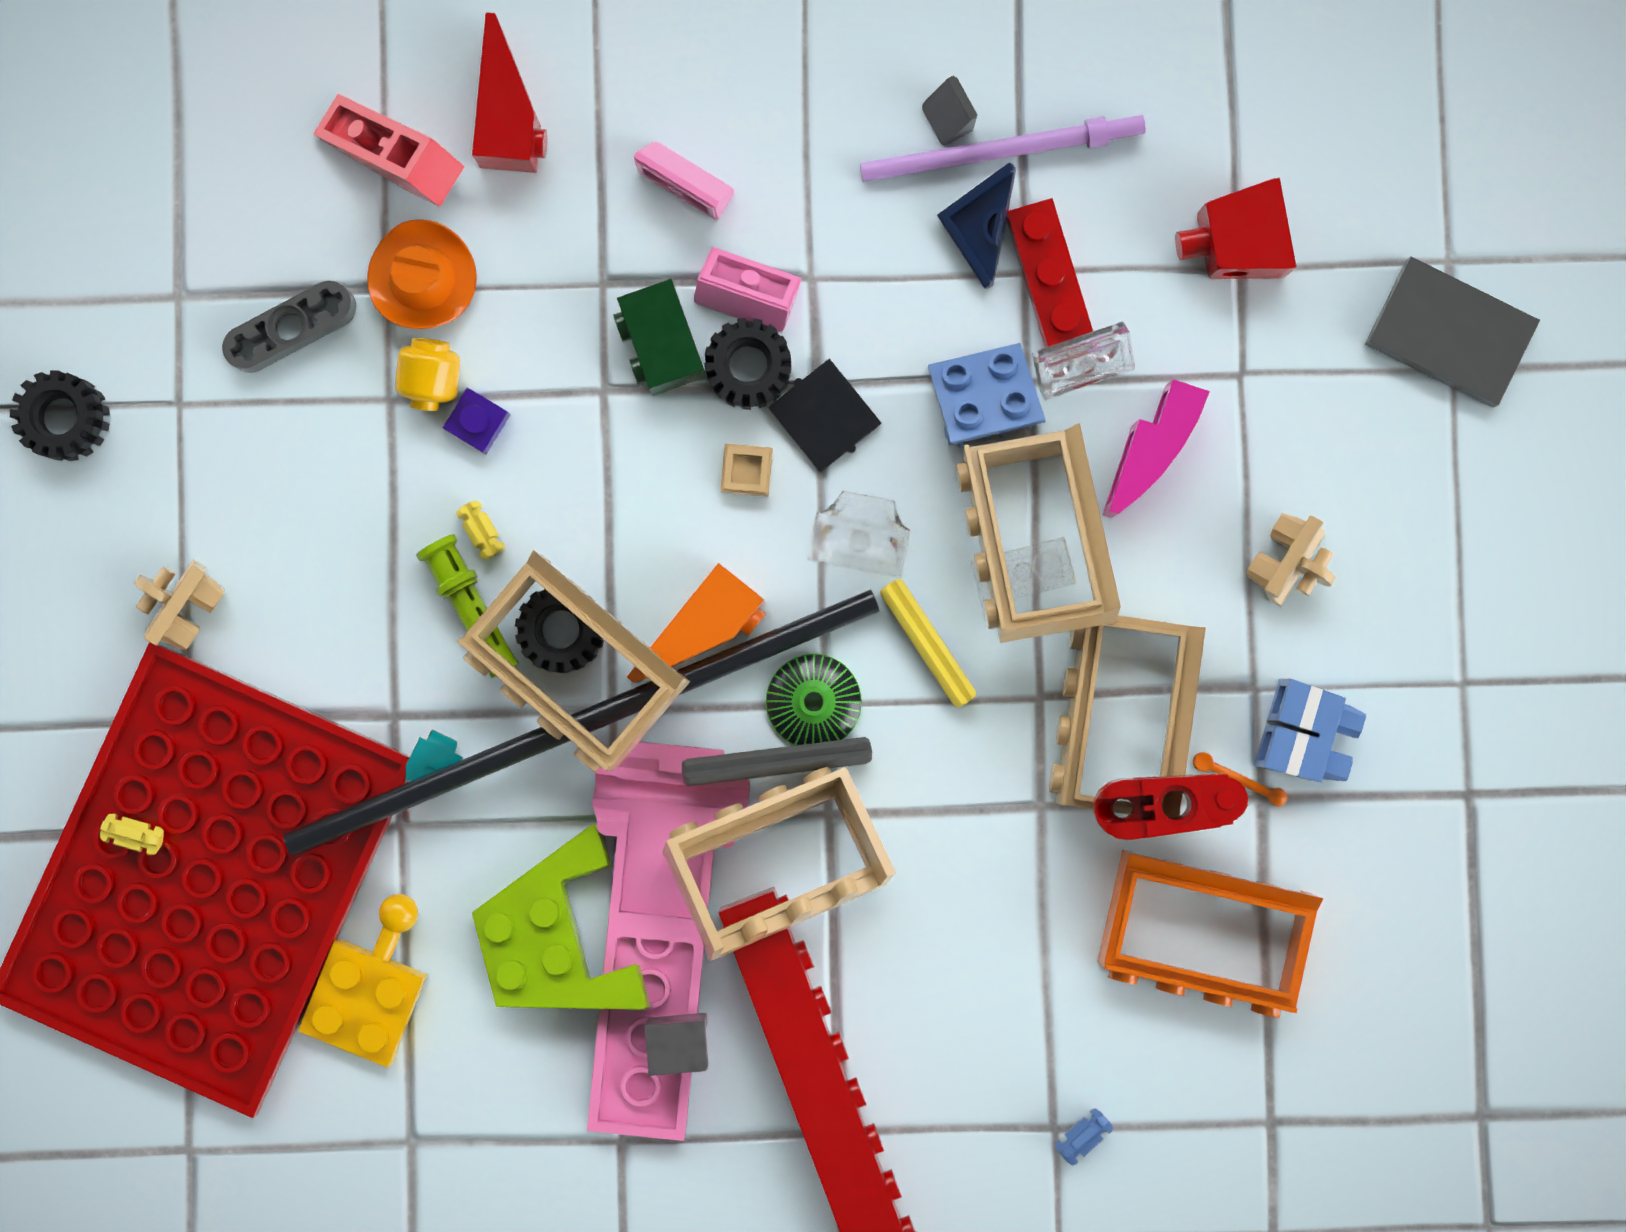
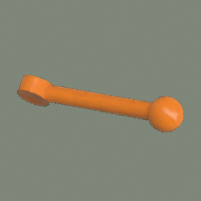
M1200 752L1193 758V765L1197 770L1203 772L1210 770L1216 774H1228V777L1239 781L1244 787L1267 797L1273 806L1280 807L1287 801V794L1282 788L1270 789L1214 762L1212 756L1208 753Z

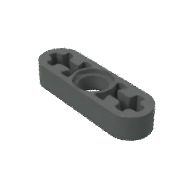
M321 282L233 328L223 340V355L232 366L241 371L249 373L260 371L347 325L353 319L356 312L355 298L349 290L338 282ZM328 294H332L337 299L343 298V301L337 304L338 314L333 316L326 310L313 316L319 322V325L314 327L311 317L302 309L307 304L314 312L324 308L327 305L325 297ZM288 314L298 315L302 321L300 334L291 340L282 339L277 331L280 319ZM264 327L268 337L277 345L274 349L266 342L255 346L252 349L254 357L251 360L242 355L237 356V353L243 349L241 344L243 339L246 338L252 343H257L267 338L260 331Z

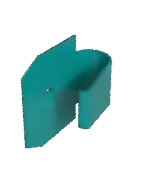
M433 729L429 733L427 740L419 737L406 764V779L413 781L462 760V756L455 754L457 741Z

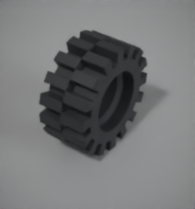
M740 318L737 319L738 323L730 325L728 322L724 324L722 331L718 334L715 332L710 338V346H706L704 354V367L709 384L720 399H724L732 407L737 405L741 406L744 410H751V407L759 406V408L765 407L767 402L772 399L775 401L781 396V391L784 388L786 389L789 383L791 355L785 338L777 333V329L771 324L766 326L762 323V320L754 318L753 322ZM742 347H755L767 359L766 371L756 381H740L730 371V359L733 353Z
M50 370V375L43 372L35 374L36 382L34 383L25 380L20 385L26 390L24 395L15 393L12 401L19 403L18 410L10 409V418L18 421V424L11 426L14 434L23 437L19 442L24 447L32 449L33 453L54 460L76 461L79 460L78 455L87 457L93 453V450L90 448L91 445L101 446L105 439L99 436L100 431H109L110 423L103 421V416L110 415L108 406L101 403V401L105 400L102 392L95 390V386L92 383L59 370ZM67 398L76 408V422L68 432L53 434L47 429L44 422L46 408L56 399Z
M546 589L540 592L535 591L529 596L531 599L521 605L519 609L521 611L520 617L515 620V627L518 630V635H515L517 644L521 645V653L525 658L530 659L536 667L549 672L569 673L570 671L584 668V665L592 662L598 656L596 654L603 647L605 640ZM564 610L570 612L575 616L579 624L577 639L566 648L551 646L543 636V623L555 611Z

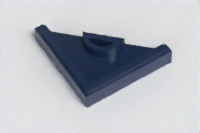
M1010 162L937 214L984 289L993 286L1016 174V168Z

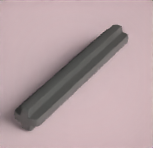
M860 737L690 758L682 762V778L685 785L695 786L814 771L824 767L837 768L861 765L872 761V747L869 738Z

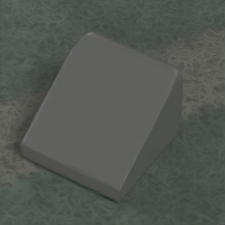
M954 75L947 78L922 105V110L942 145H948L972 132L978 114L958 78H955Z

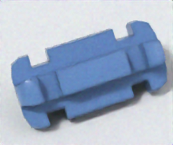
M1096 1108L1089 1111L1092 1116L1088 1120L1083 1117L1064 1134L1067 1139L1063 1143L1060 1140L1055 1143L1059 1154L1072 1166L1078 1163L1077 1156L1081 1154L1085 1157L1104 1139L1101 1134L1105 1131L1110 1134L1113 1130L1110 1121Z

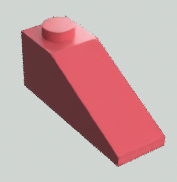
M337 94L313 133L320 140L403 189L439 207L465 167L432 138Z

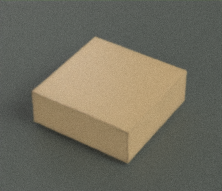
M725 444L721 493L769 497L773 448Z

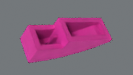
M1175 379L1171 380L1164 387L1153 423L1139 419L1131 426L1102 516L1112 518L1118 515L1141 497L1164 474L1182 450L1196 426L1210 391Z

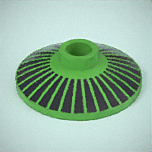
M806 654L789 660L776 671L767 689L766 710L768 718L775 731L794 746L843 740L855 727L861 712V692L856 678L843 663L827 655ZM816 692L822 696L823 706L821 709L810 711L805 707L804 699L807 694Z

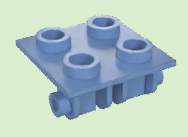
M1021 343L928 365L944 419V433L948 445L957 444L958 447H963L965 442L978 440L982 437H985L986 441H988L995 434H999L1001 438L1006 436L1007 431L1012 432L1024 428L1030 431L1034 429V425L1046 422Z

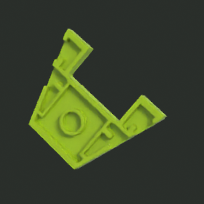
M597 824L587 827L472 912L496 1007L647 1010L651 1008L640 965L634 964L591 978L566 884L569 881L612 867L604 836L598 832Z

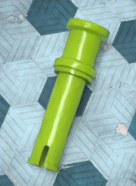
M451 534L426 546L416 556L419 561L426 562L439 586L436 589L438 596L442 597L443 600L449 599L464 628L468 631L485 612L487 607L475 587V584L478 582L476 579L478 576L474 570H468L455 546L458 540L454 534ZM497 626L485 642L515 667L519 662L515 659ZM490 671L489 675L491 676V678L496 677V675Z

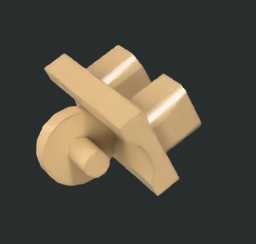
M1281 514L1272 529L1270 537L1273 541L1289 549L1285 557L1279 562L1259 552L1247 570L1248 577L1265 590L1269 601L1281 607L1301 573L1304 576L1296 589L1304 595L1309 596L1316 583L1328 587L1333 584L1336 576L1326 569V566L1334 554L1321 547L1314 560H1310L1326 534L1321 529L1324 524L1323 521L1312 515L1308 517L1307 521L1291 515Z
M193 559L172 591L168 590L167 586L175 576V573L164 566L154 580L143 575L138 576L134 584L145 594L136 608L149 614L157 601L163 603L145 630V640L156 646L162 640L168 645L187 650L197 635L200 626L178 613L187 600L211 613L225 592L222 586L212 577L205 574L206 566Z

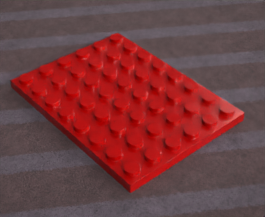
M149 642L0 967V1005L241 1114L254 1118L259 1114L314 992L333 941L338 938L392 816L294 857L289 854L285 846L283 834L408 783L409 780L406 779V764L410 755L159 643L156 646ZM108 814H117V820L120 821L122 817H128L150 824L151 830H154L155 826L161 827L164 830L163 843L155 855H147V849L145 848L142 849V852H137L114 845V839H110L108 843L103 842L100 839V828L103 821H105Z

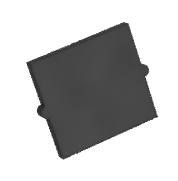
M830 358L803 380L796 378L794 380V387L768 407L820 473L846 452L854 453L856 450L855 445L882 424Z

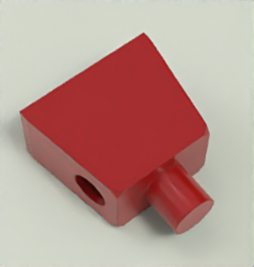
M1280 177L1205 203L1197 213L1199 228L1179 231L1175 234V245L1179 260L1204 257L1207 274L1211 279L1285 278L1297 268Z

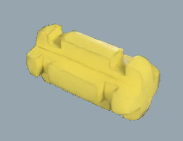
M475 500L459 508L456 511V515L464 520L463 528L474 547L480 548L479 556L486 560L501 553L505 549V545L501 541L498 542L497 537L499 534L487 513L481 512L482 504Z
M108 814L105 821H103L100 828V839L103 842L108 843L110 839H114V845L137 852H142V849L145 848L147 849V855H155L163 843L164 830L161 827L155 826V829L151 830L150 824L128 817H122L120 821L117 820V814Z

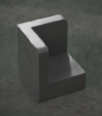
M707 1013L648 1018L645 1024L648 1076L701 1072L708 1069Z

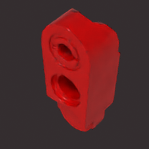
M1225 773L1118 778L1108 781L1098 790L1093 800V814L1098 825L1107 834L1117 839L1134 840L1234 824L1233 821L1241 817L1246 811L1249 797L1245 787L1239 781L1228 777V774ZM1179 790L1186 797V809L1180 816L1169 818L1163 813L1161 807L1162 799L1168 792ZM1121 798L1129 800L1132 805L1131 813L1124 818L1116 816L1113 811L1115 801Z

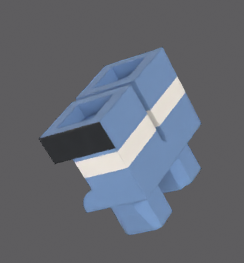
M1291 678L1279 679L1267 720L1310 732L1311 736L1277 725H1265L1254 766L1321 783L1322 779L1347 781L1353 764V757L1331 751L1336 733L1359 738L1366 720V714L1345 704V697Z

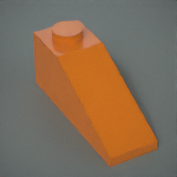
M718 563L650 648L673 668L736 639L741 631L749 636L766 615L760 609L765 600ZM634 667L627 675V678L633 683H640L649 679L637 667Z

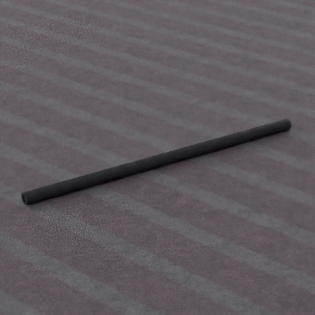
M871 589L676 670L690 681L679 695L879 612V606ZM650 681L575 712L571 716L589 732H593L640 712L660 687L653 681ZM539 727L283 834L285 846L292 857L571 740L565 735L558 740L545 729Z

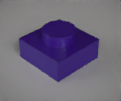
M467 387L442 428L487 455L511 414Z

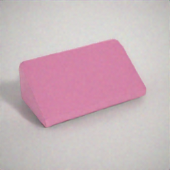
M659 142L650 143L638 150L634 155L638 173L714 220L715 218L719 219L734 195V189Z
M712 247L697 279L694 302L739 319L745 318L746 321L753 322L754 318L760 319L764 325L769 326L771 324L777 329V332L782 333L802 278Z

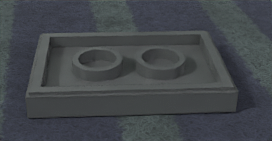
M1411 256L1405 261L1365 345L1494 408L1500 404L1540 319Z

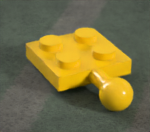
M394 894L382 902L379 908V919L383 927L373 952L340 938L333 941L298 1032L388 1068L392 1064L428 975L391 960L401 933L411 929L418 918V907L411 897L404 894Z

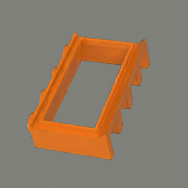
M1122 849L1097 962L1104 969L1109 970L1108 978L1116 981L1137 984L1138 977L1157 981L1155 988L1167 993L1184 996L1186 988L1204 992L1203 1000L1232 1007L1233 999L1252 1003L1250 1010L1253 1012L1280 1018L1281 1010L1297 1013L1296 1005L1316 914L1324 898L1305 891L1297 892L1265 882H1254L1213 870L1207 871L1189 867L1170 860L1146 857ZM1137 878L1295 914L1279 990L1120 954Z

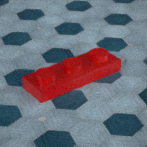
M1053 198L1009 210L1006 221L1046 351L1092 338L1094 335Z

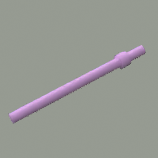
M1143 115L1106 121V118L1103 116L1085 119L1084 125L862 162L860 163L862 181L866 182L1087 144L1088 148L1107 146L1109 140L1145 134V120Z

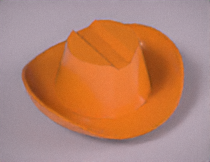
M424 219L409 220L391 229L373 252L367 273L369 295L377 311L392 323L412 329L433 328L456 319L469 306L477 283L474 259L463 240L445 225Z

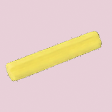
M896 579L883 587L880 591L881 597L953 706L961 707L974 699L976 696L975 689L903 580Z

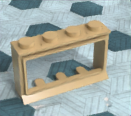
M1080 423L1064 431L973 447L964 445L963 463L956 464L957 479L960 492L969 491L972 507L965 509L967 529L970 537L978 536L981 553L974 554L975 568L979 583H988L991 599L983 600L985 618L988 629L997 628L999 642L1003 643L1116 623L1121 605ZM1062 455L1094 601L1016 614L986 468Z
M535 550L532 551L526 564L467 633L457 640L468 651L463 657L467 663L484 676L491 671L504 682L500 691L521 708L526 703L530 704L541 714L537 723L558 740L563 735L568 737L578 746L574 755L594 772H597L600 767L606 771H615L690 683L686 677L669 666L653 649L634 636L618 619L599 606L585 594L584 590L565 577L551 565L547 558ZM535 581L660 687L609 748L485 642Z
M1118 615L1116 623L1071 630L1069 647L1077 650L1074 668L1066 669L1063 682V696L1070 697L1067 716L1060 715L1056 731V744L1063 745L1060 764L1053 763L1049 780V792L1056 793V803L1093 809L1094 797L1080 795L1104 626L1179 637L1160 776L1186 774L1206 627L1187 626ZM1179 790L1168 792L1162 799L1161 807L1163 813L1169 818L1180 816L1183 793ZM1117 800L1113 805V811L1115 813L1130 814L1132 805L1130 802Z
M829 767L818 769L803 778L805 784L787 790L786 785L777 786L759 796L761 802L744 809L741 803L733 804L717 812L714 815L715 821L698 827L697 822H690L669 833L671 839L666 840L662 854L666 857L699 932L709 962L881 888L896 874L846 767L831 772ZM835 800L866 868L717 931L686 861L826 802Z

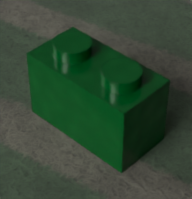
M672 278L617 298L621 312L613 314L622 342L631 339L637 357L629 359L639 387L647 384L650 392L655 396L707 377Z

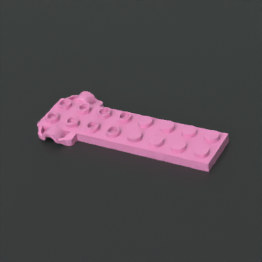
M639 742L615 771H606L600 767L595 772L596 779L592 807L597 818L596 826L598 832L605 836L617 837L603 974L634 964L640 965L651 1008L647 1010L599 1009L587 1131L679 1141L685 1140L692 1072L648 1076L645 1024L649 1017L698 1013L705 946L662 851L666 840L671 839L669 833L674 829L690 822H697L698 827L716 820L714 815L717 812L733 804L741 803L743 809L748 807L750 781L748 779L695 786L684 784L681 769L683 761L690 758L722 755L724 750ZM735 841L725 844L721 847L727 848L733 846ZM714 849L686 861L707 910L709 908Z

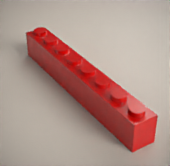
M771 887L722 906L718 913L724 928L789 901L787 894L778 897L775 887ZM788 927L733 951L839 1231L916 1232L910 1215L901 1218L894 1200L902 1198L892 1169L885 1172L882 1170L877 1154L884 1152V1147L874 1123L866 1126L859 1108L866 1106L867 1103L857 1077L848 1080L842 1062L848 1060L849 1056L839 1031L831 1034L824 1016L832 1012L822 986L813 988L806 970L814 968V964L805 941L802 940L796 943L792 931Z

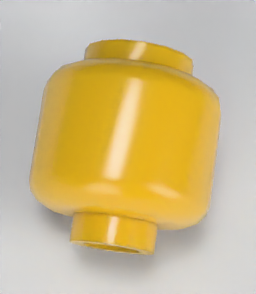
M412 338L411 345L402 347L398 353L395 378L396 392L410 399L411 408L438 411L440 402H449L457 395L460 370L459 355L450 350V343L435 339Z

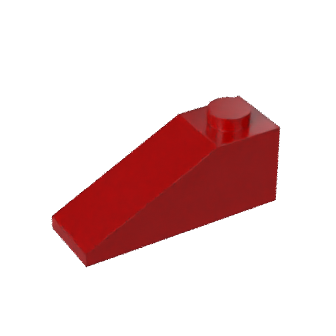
M486 12L472 156L480 168L537 173L538 158L545 159L547 130L541 129L540 122L496 14Z

